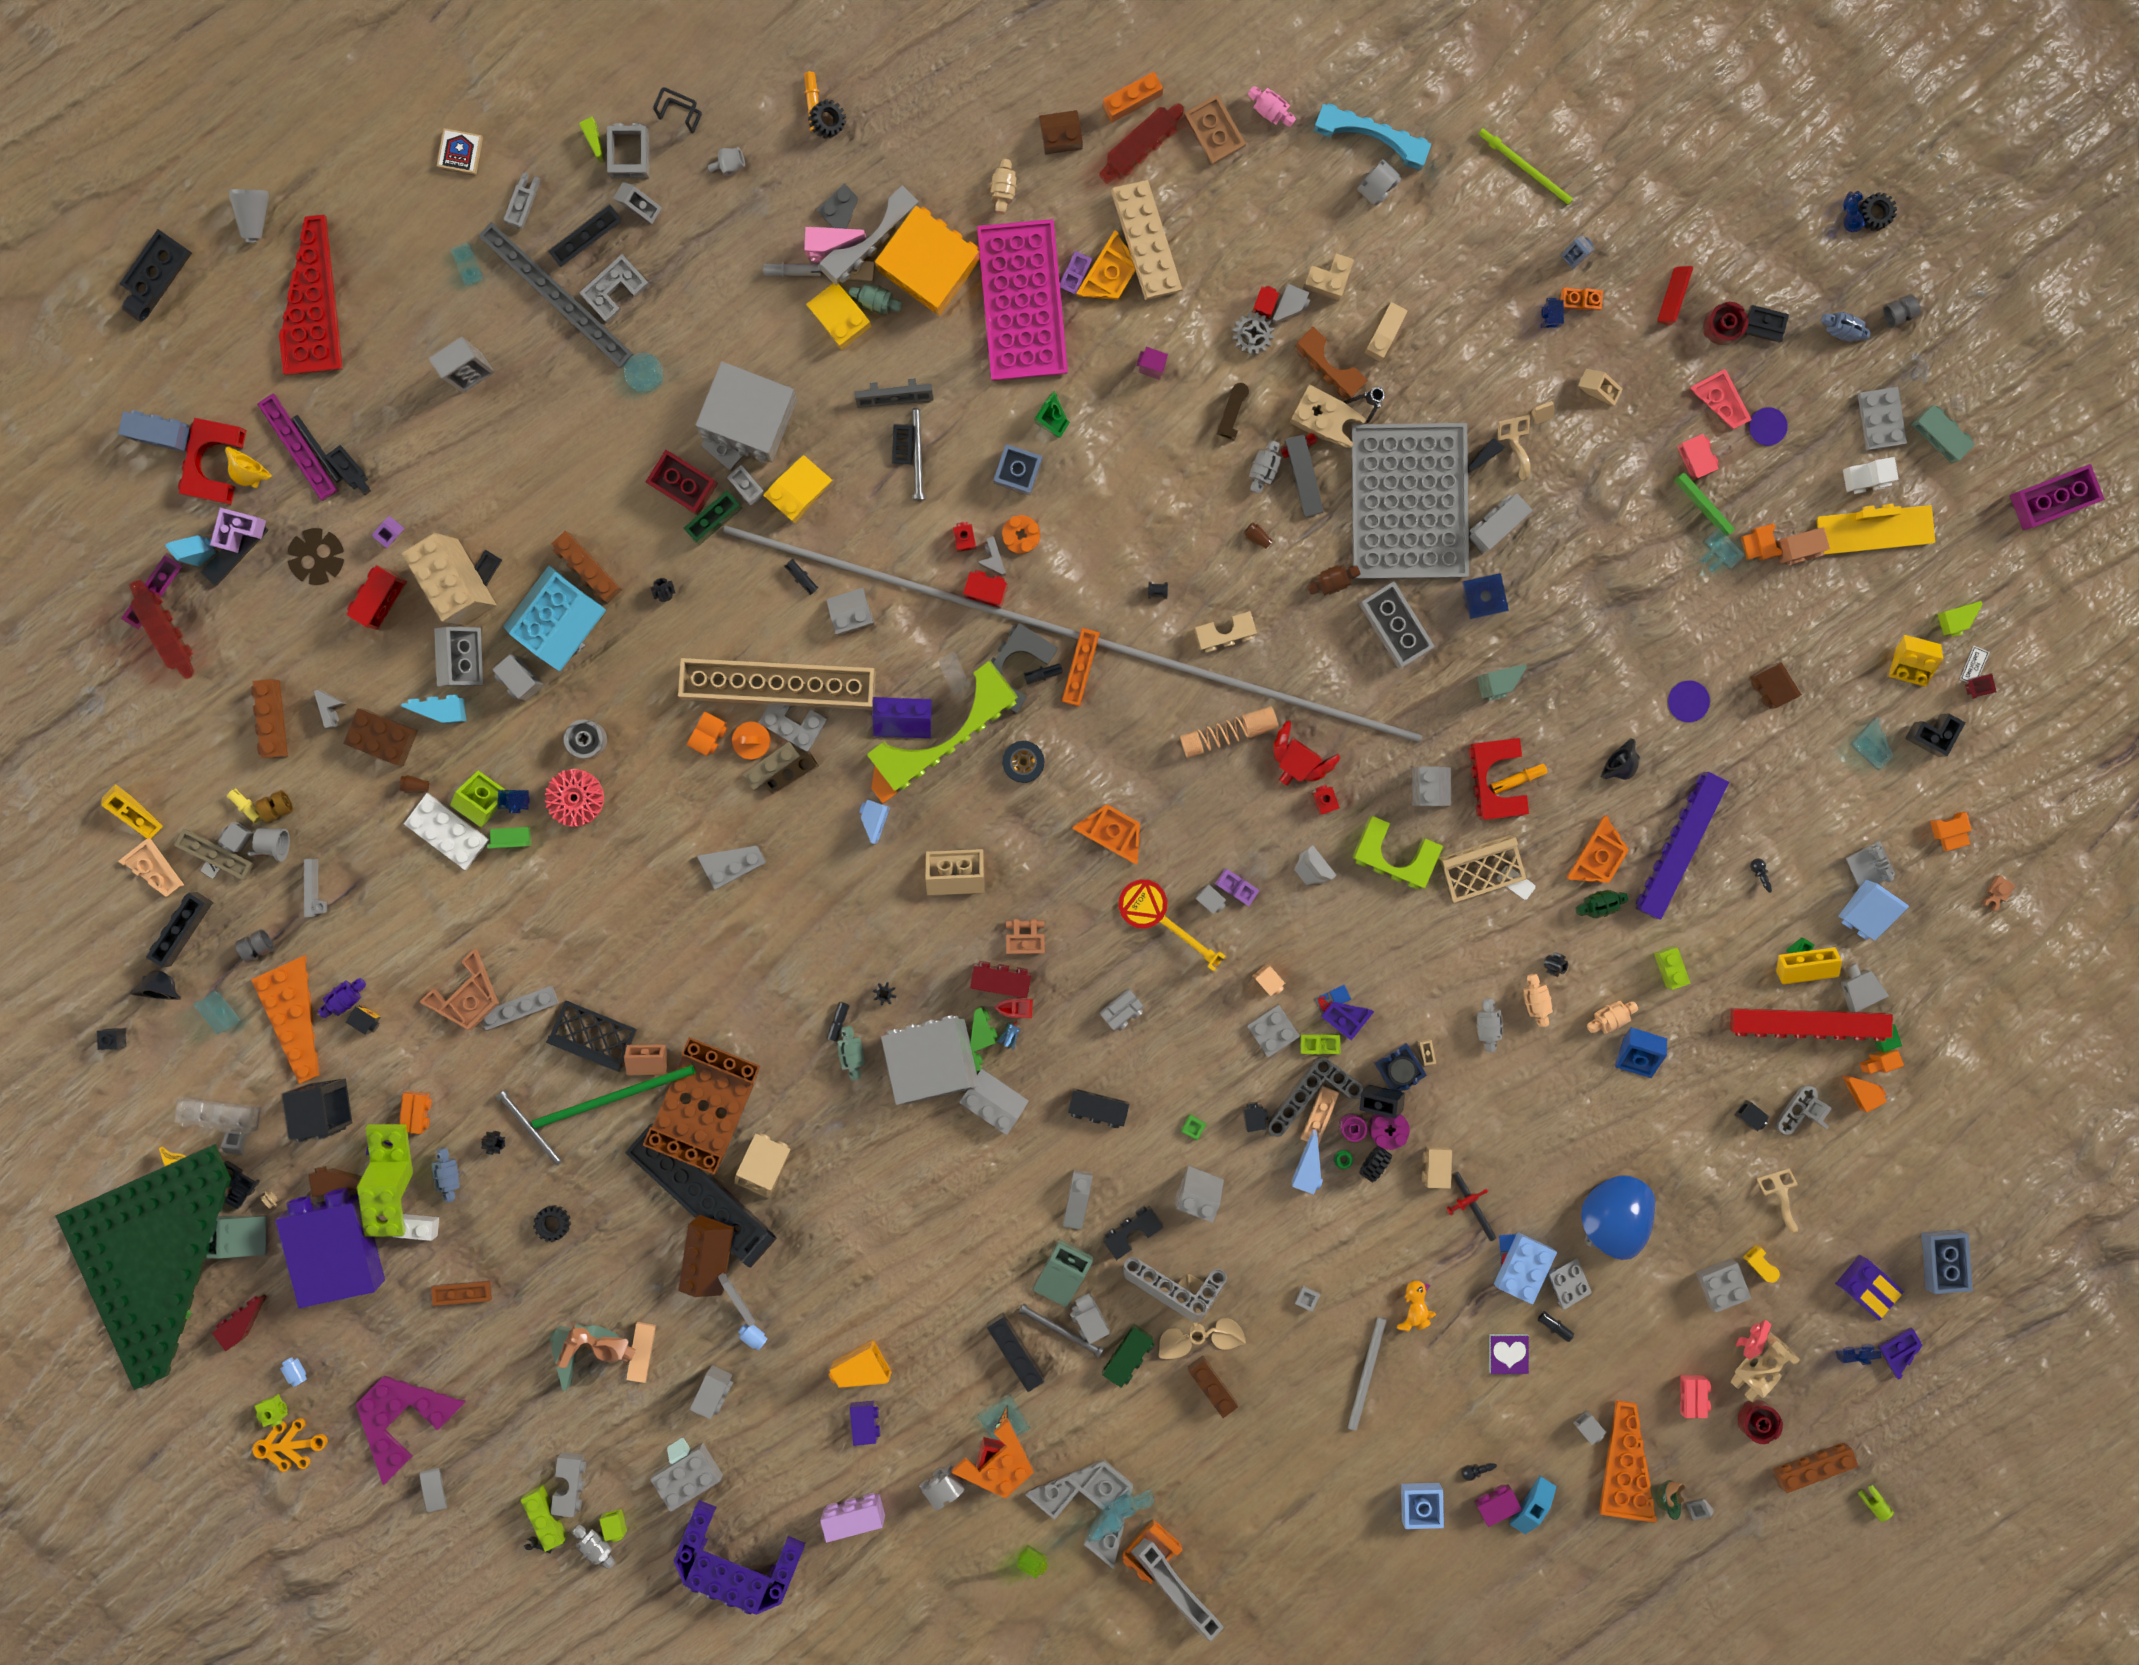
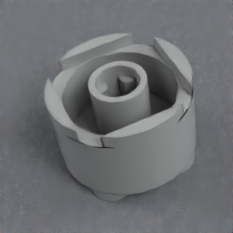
M1382 159L1378 162V166L1368 173L1356 189L1373 205H1378L1389 195L1386 191H1390L1401 181L1400 174Z
M577 720L571 723L566 730L564 744L572 755L578 758L591 759L599 756L606 749L607 735L599 723L590 720ZM585 736L589 737L587 743L582 741V739H584Z
M951 1465L944 1469L942 1467L936 1469L932 1473L933 1477L931 1479H926L919 1485L934 1510L945 1507L943 1503L948 1501L951 1503L965 1490L964 1487L966 1486L961 1478L952 1473L953 1467Z

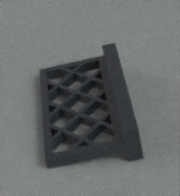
M565 1000L546 1043L620 1072L623 1066L626 1047L631 1045L637 1029ZM568 1006L575 1008L578 1016L568 1020L565 1014ZM588 1014L593 1015L596 1023L585 1027L582 1017ZM580 1019L583 1029L572 1032L569 1022ZM610 1022L613 1031L603 1034L599 1024ZM567 1024L570 1034L563 1037L557 1035L559 1026ZM597 1026L601 1036L590 1040L587 1029ZM622 1029L630 1030L629 1038L621 1042L617 1032ZM584 1031L588 1041L579 1044L576 1042L574 1035ZM615 1033L619 1043L608 1047L605 1036ZM602 1038L606 1048L600 1051L594 1050L592 1042ZM620 1045L622 1054L620 1059L612 1057L609 1049Z

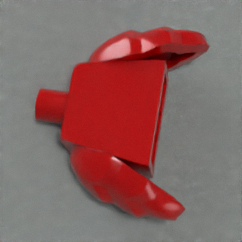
M1286 721L1282 728L1278 730L1273 744V753L1276 761L1279 762V767L1284 770L1279 781L1287 786L1293 778L1300 782L1303 780L1308 782L1320 780L1326 774L1333 771L1335 765L1341 759L1340 755L1336 754L1321 762L1323 758L1295 738L1292 737L1288 744L1291 721Z

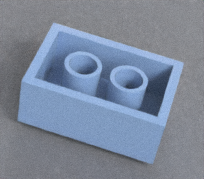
M1517 1232L1494 1285L1504 1292L1534 1304L1557 1252L1553 1248Z

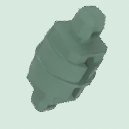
M864 284L862 290L860 287L854 286L849 291L850 297L858 300L860 307L873 313L887 315L890 309L891 311L900 312L903 306L900 300L893 299L892 292L881 288V286Z
M851 1026L842 1027L843 1040L837 1041L840 1065L842 1070L849 1069L848 1074L851 1081L861 1078L859 1067L865 1066L862 1041L860 1037H853L854 1032Z

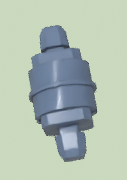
M1838 312L1822 315L1821 323L1827 326L1826 331L1839 340L1852 342L1859 339L1866 340L1870 337L1871 332L1865 328V322L1853 314Z
M440 1148L436 1152L438 1160L432 1162V1179L436 1191L443 1192V1200L445 1202H452L455 1199V1191L453 1190L460 1188V1173L456 1159L448 1158L449 1152L447 1148Z

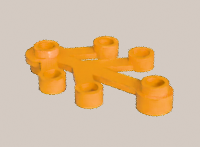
M298 1418L292 1423L291 1429L280 1443L272 1444L277 1435L286 1430L287 1425L284 1421L280 1423L282 1430H279L277 1425L274 1426L266 1439H260L254 1443L252 1451L256 1458H268L278 1466L280 1471L285 1472L291 1467V1461L287 1458L281 1459L274 1452L281 1451L294 1461L298 1468L305 1469L310 1465V1458L300 1456L293 1449L311 1447L314 1451H321L326 1447L328 1440L325 1435L317 1434L312 1439L291 1441L297 1432L301 1431L306 1425L304 1419ZM296 1422L301 1423V1428L296 1426ZM318 1438L322 1439L323 1444L318 1443ZM261 1446H264L266 1451H262ZM301 1460H305L306 1465H302ZM282 1462L287 1464V1468L282 1466Z

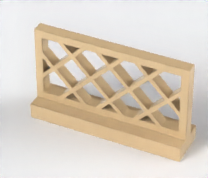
M1510 834L1439 858L1453 903L1526 880L1515 836ZM1513 849L1514 857L1511 862L1502 858L1507 850ZM1492 855L1498 858L1493 868L1484 864L1487 857ZM1501 860L1509 864L1504 874L1496 870ZM1473 861L1479 863L1475 873L1466 870L1469 863ZM1483 866L1491 870L1486 880L1478 876ZM1512 866L1519 869L1520 876L1515 878L1508 876ZM1457 867L1461 870L1457 879L1450 877L1449 869ZM1464 872L1473 876L1468 886L1460 882ZM1494 872L1503 876L1497 884L1489 882ZM1476 878L1484 881L1482 888L1479 890L1471 888ZM1460 884L1466 887L1464 894L1456 897L1454 890L1457 885Z

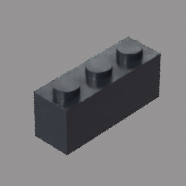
M1073 1088L1068 1113H1071V1117L1082 1119L1083 1116L1090 1118V1122L1100 1124L1103 1121L1107 1122L1110 1127L1119 1128V1126L1124 1127L1130 1104L1128 1101Z

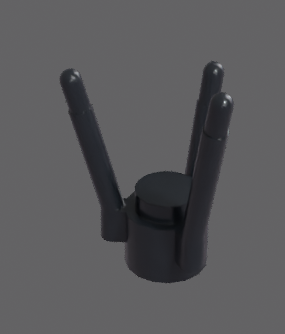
M1375 387L1369 392L1343 402L1349 404L1366 398L1368 404L1374 405L1366 420L1369 423L1377 409L1381 407L1380 402L1383 401L1385 393L1382 387Z

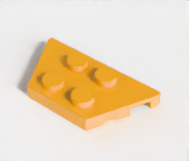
M1114 230L1077 291V296L1118 300L1134 275L1136 269L1131 254L1116 230Z

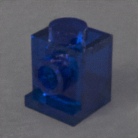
M1555 297L1546 299V303L1541 309V317L1544 318L1541 328H1560L1564 324V300H1558Z

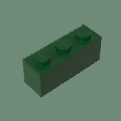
M725 491L683 529L700 546L743 507L729 491Z
M1133 1324L1103 1368L1102 1376L1120 1388L1124 1384L1127 1385L1133 1377L1131 1374L1133 1370L1141 1366L1144 1360L1142 1359L1143 1355L1146 1352L1149 1353L1153 1348V1336L1136 1324Z

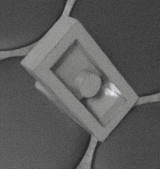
M994 536L987 538L988 544L984 546L987 555H992V557L979 561L978 564L1001 576H1005L1006 572Z
M314 691L324 727L327 729L338 727L337 722L339 718L333 708L346 705L347 703L325 691Z

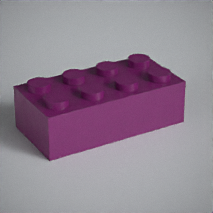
M2091 464L2009 495L2022 530L2036 527L2105 500Z

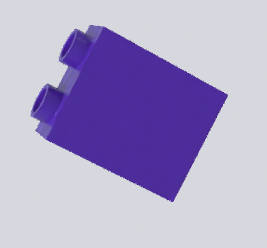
M348 1188L330 1191L324 1194L325 1201L311 1203L310 1196L292 1199L286 1203L287 1210L275 1220L298 1308L373 1293L385 1281L374 1236H364L358 1194L349 1196Z

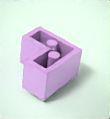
M220 508L210 545L238 553L242 535L261 539L266 520Z

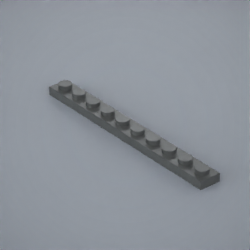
M492 222L478 235L618 367L622 369L634 356L629 349Z

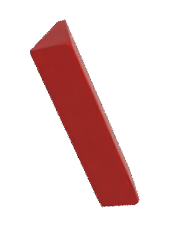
M1693 266L1674 268L1657 319L1659 323L1670 326L1676 322Z

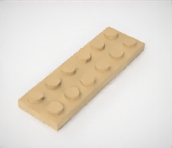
M1148 180L1112 188L1111 193L1145 300L1180 292L1182 286Z

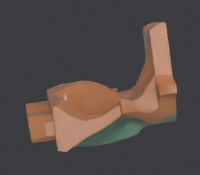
M574 1323L563 1343L556 1366L566 1368L571 1357L581 1345H586L587 1348L591 1349L600 1361L611 1363L619 1360L623 1362L631 1361L636 1349L627 1346L629 1342L627 1339H622L606 1328L595 1325L582 1326Z

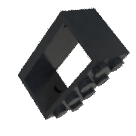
M346 1078L310 1083L281 1093L288 1140L296 1139L297 1143L308 1141L311 1138L316 1140L324 1139L341 1130H346V1126L353 1124Z

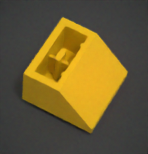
M1904 635L1895 649L1889 677L1926 687L1943 661L1941 644Z

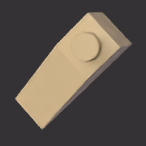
M1391 302L1364 354L1381 362L1391 346L1408 310Z

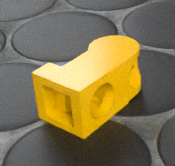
M1755 1245L1742 1258L1761 1278L1770 1283L1776 1282L1780 1276L1779 1270L1763 1258L1766 1252L1758 1245Z

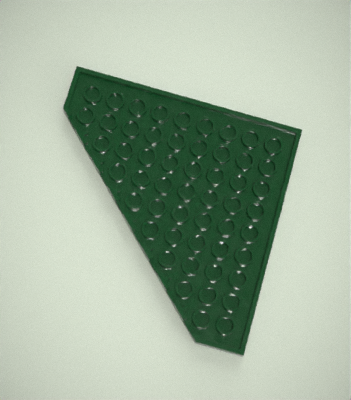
M216 1144L55 1215L133 1390L170 1374V1365L172 1359L175 1358L179 1346L178 1340L186 1324L187 1311L191 1308L194 1298L193 1292L195 1286L199 1283L202 1273L201 1267L203 1261L206 1260L210 1248L208 1245L218 1223L216 1220L225 1201V1191L231 1182Z

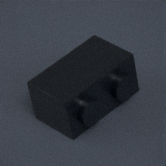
M1369 1084L1361 1092L1359 1110L1396 1119L1404 1110L1405 1093Z

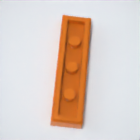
M1081 628L1061 702L1080 707L1100 632Z

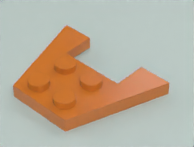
M1008 1418L994 1430V1434L1005 1444L999 1452L979 1470L966 1457L952 1469L953 1474L1005 1499L1034 1473Z

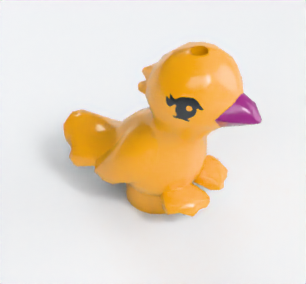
M1415 1280L1407 1285L1405 1298L1407 1299L1406 1303L1411 1302L1408 1310L1407 1319L1397 1325L1398 1330L1409 1332L1413 1326H1416L1417 1330H1422L1431 1324L1429 1319L1436 1316L1435 1312L1428 1311L1424 1300L1425 1294L1430 1287L1429 1284H1423L1421 1281Z

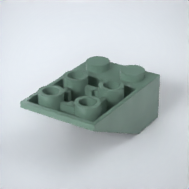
M218 1215L216 1220L218 1223L214 1235L210 1239L208 1245L210 1248L206 1258L266 1255L267 1216Z
M1058 1239L1033 1291L1067 1308L1093 1262V1256Z

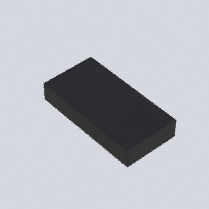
M486 549L474 567L485 586H487L502 562V559Z

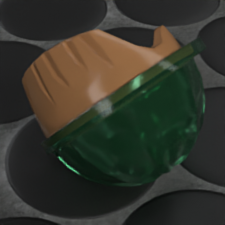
M1667 1480L1658 1487L1655 1493L1656 1501L1661 1509L1667 1511L1672 1520H1677L1681 1514V1503L1684 1502L1681 1491L1685 1489V1485Z

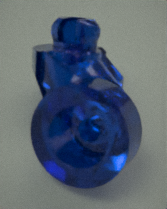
M1860 191L1855 193L1848 192L1843 203L1844 211H1847L1843 223L1844 228L1848 232H1857L1864 226V218L1858 208L1859 201L1863 200L1864 197Z

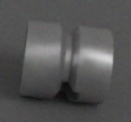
M1908 294L1901 297L1899 301L1894 300L1883 306L1884 319L1891 328L1897 327L1905 323V321L1913 320L1921 314L1919 302L1913 294Z
M263 929L250 934V938L246 936L235 943L238 954L246 963L258 959L259 954L264 956L274 950L271 938Z

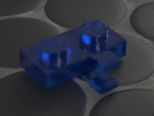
M1865 1344L1861 1348L1855 1349L1854 1347L1842 1348L1843 1350L1836 1351L1837 1359L1843 1363L1859 1361L1862 1365L1871 1364L1870 1360L1882 1358L1881 1350L1871 1344Z

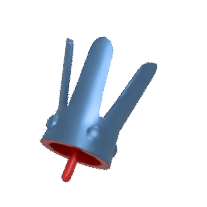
M1017 1020L1014 1025L1007 1023L1005 1031L996 1042L1002 1043L1005 1040L1004 1046L1007 1047L1009 1045L1010 1048L1013 1046V1050L1015 1049L1017 1035L1021 1028L1016 1026Z

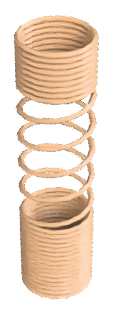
M1272 706L1242 715L1243 724L1238 717H1235V730L1231 723L1226 720V735L1220 724L1216 723L1217 739L1208 726L1206 727L1207 741L1199 729L1180 735L1186 757L1190 758L1204 753L1198 731L1209 751H1211L1208 729L1211 731L1218 748H1220L1217 725L1221 729L1227 744L1230 745L1227 722L1239 742L1236 719L1239 721L1247 738L1278 729V722Z

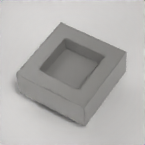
M1302 1285L1294 1303L1313 1312L1320 1293Z

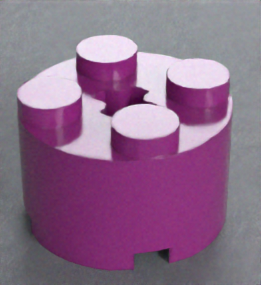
M1374 1114L1368 1123L1369 1135L1381 1148L1393 1150L1406 1144L1410 1128L1407 1120L1401 1114L1396 1119ZM1388 1125H1390L1393 1128L1390 1130L1389 1133L1385 1131V1129L1388 1128Z

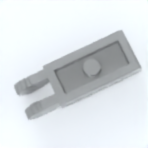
M525 172L515 187L503 219L505 223L520 229L524 228L540 184V178L535 176L530 189L525 188L529 180V174Z

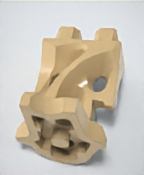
M1771 1332L1767 1337L1768 1349L1762 1356L1754 1357L1758 1359L1757 1365L1752 1367L1750 1362L1754 1358L1750 1360L1746 1358L1734 1371L1736 1374L1731 1380V1383L1737 1389L1745 1382L1751 1387L1744 1394L1751 1402L1760 1396L1764 1398L1782 1377L1779 1372L1784 1364L1788 1361H1791L1793 1364L1800 1361L1795 1353ZM1770 1358L1775 1359L1776 1365L1768 1366L1767 1360ZM1768 1374H1771L1773 1376V1379L1770 1382H1767L1765 1380V1377Z

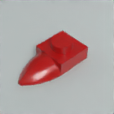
M1006 999L995 1005L994 1009L1006 1017L1032 1018L1033 999Z

